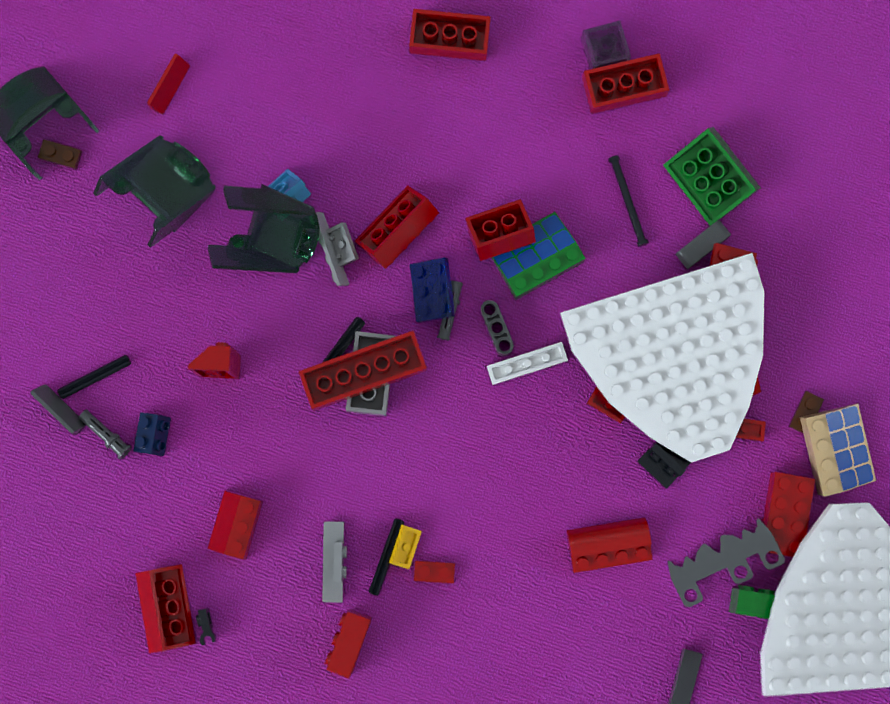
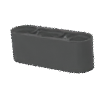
M717 220L675 255L688 270L711 252L715 243L721 244L731 236V233L720 220Z
M487 300L481 306V316L497 354L508 356L513 350V341L497 303ZM492 306L495 312L492 315H487L484 312V308ZM500 324L502 331L494 333L491 329L492 325ZM507 342L510 345V349L505 352L501 351L499 344Z

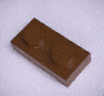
M43 139L38 158L76 170L82 151Z
M804 391L788 427L803 434L800 417L818 413L824 399Z

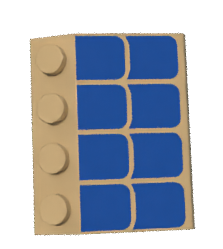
M858 403L800 417L818 495L825 497L876 481Z

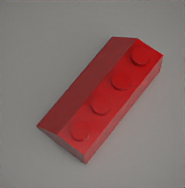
M407 185L354 242L375 262L386 269L421 234L425 227L435 219L439 211L428 198Z
M216 342V346L210 345L190 362L188 370L199 377L240 379L241 355L228 343Z
M182 564L135 573L149 653L196 644Z

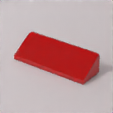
M176 53L173 55L147 101L150 109L160 114H164L190 68L189 63Z

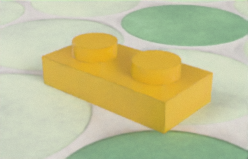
M401 525L389 563L410 569L422 531Z

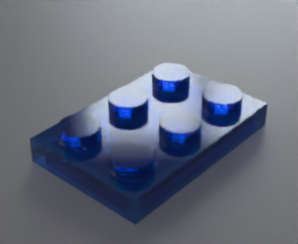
M444 257L410 264L416 322L421 323L455 317L448 258Z

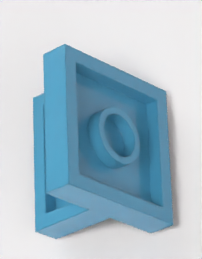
M286 169L259 195L284 220L311 193L298 176L289 169Z

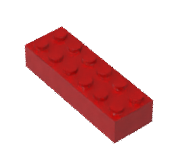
M410 331L298 372L310 407L313 411L420 374L427 371V367L415 333Z

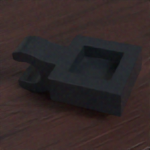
M209 608L199 610V615H196L198 627H202L203 634L200 636L201 645L206 644V636L211 637L212 643L216 642Z

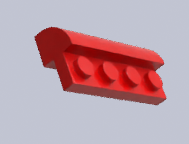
M645 517L566 530L573 573L653 560L651 536Z

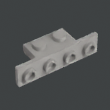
M323 212L311 213L312 224L319 235V243L324 249L325 259L331 268L333 281L337 286L350 285L343 266L359 258L346 223L342 222L329 228Z
M324 522L323 602L343 603V579L347 577V566H343V558H347V546H344V522Z

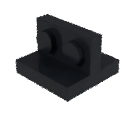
M656 441L637 461L665 489L677 477H680L691 463Z

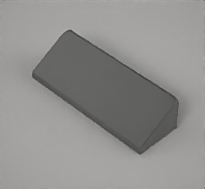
M46 384L30 392L71 434L77 435L86 426L78 419L79 416Z
M683 648L668 704H690L702 653Z

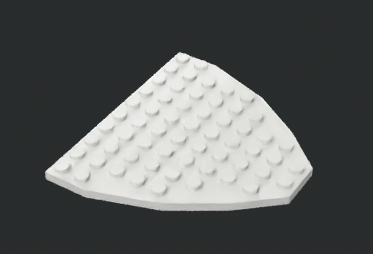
M753 253L560 313L571 350L608 403L648 437L689 462L701 460L731 449L750 406L763 357L764 289Z
M870 503L829 504L800 543L776 590L761 649L762 695L776 696L890 687V526Z

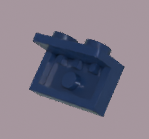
M140 412L133 452L164 456L171 418Z

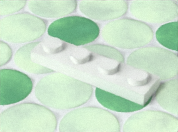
M562 342L488 365L487 370L492 385L567 362L568 359Z

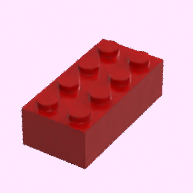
M413 9L409 52L411 54L486 61L491 16Z
M660 53L585 70L582 76L591 114L663 98L669 92Z
M772 472L770 474L763 523L772 533L783 556L793 558L800 543L807 535L815 479ZM775 551L768 552L770 554L778 555Z

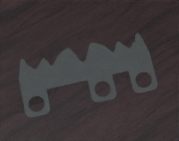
M757 518L755 533L745 529L742 530V539L733 535H721L720 553L715 552L707 544H703L697 551L695 562L687 556L684 559L683 567L675 566L671 561H668L671 580L686 607L696 605L703 600L696 582L726 567L736 584H741L751 579L753 572L746 558L756 553L759 554L767 569H773L784 563L785 558L772 533L760 519ZM769 551H775L779 555L777 563L770 564L766 561V554ZM737 566H744L747 569V576L745 578L739 579L735 576L734 570ZM688 589H693L697 592V599L693 602L687 601L684 597L685 591Z

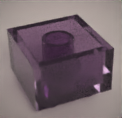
M621 21L582 31L581 40L590 69L630 60L631 55Z

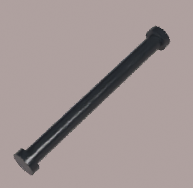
M616 155L610 157L608 161L612 164L638 240L637 246L641 247L649 244L648 239H645L619 163L620 157Z

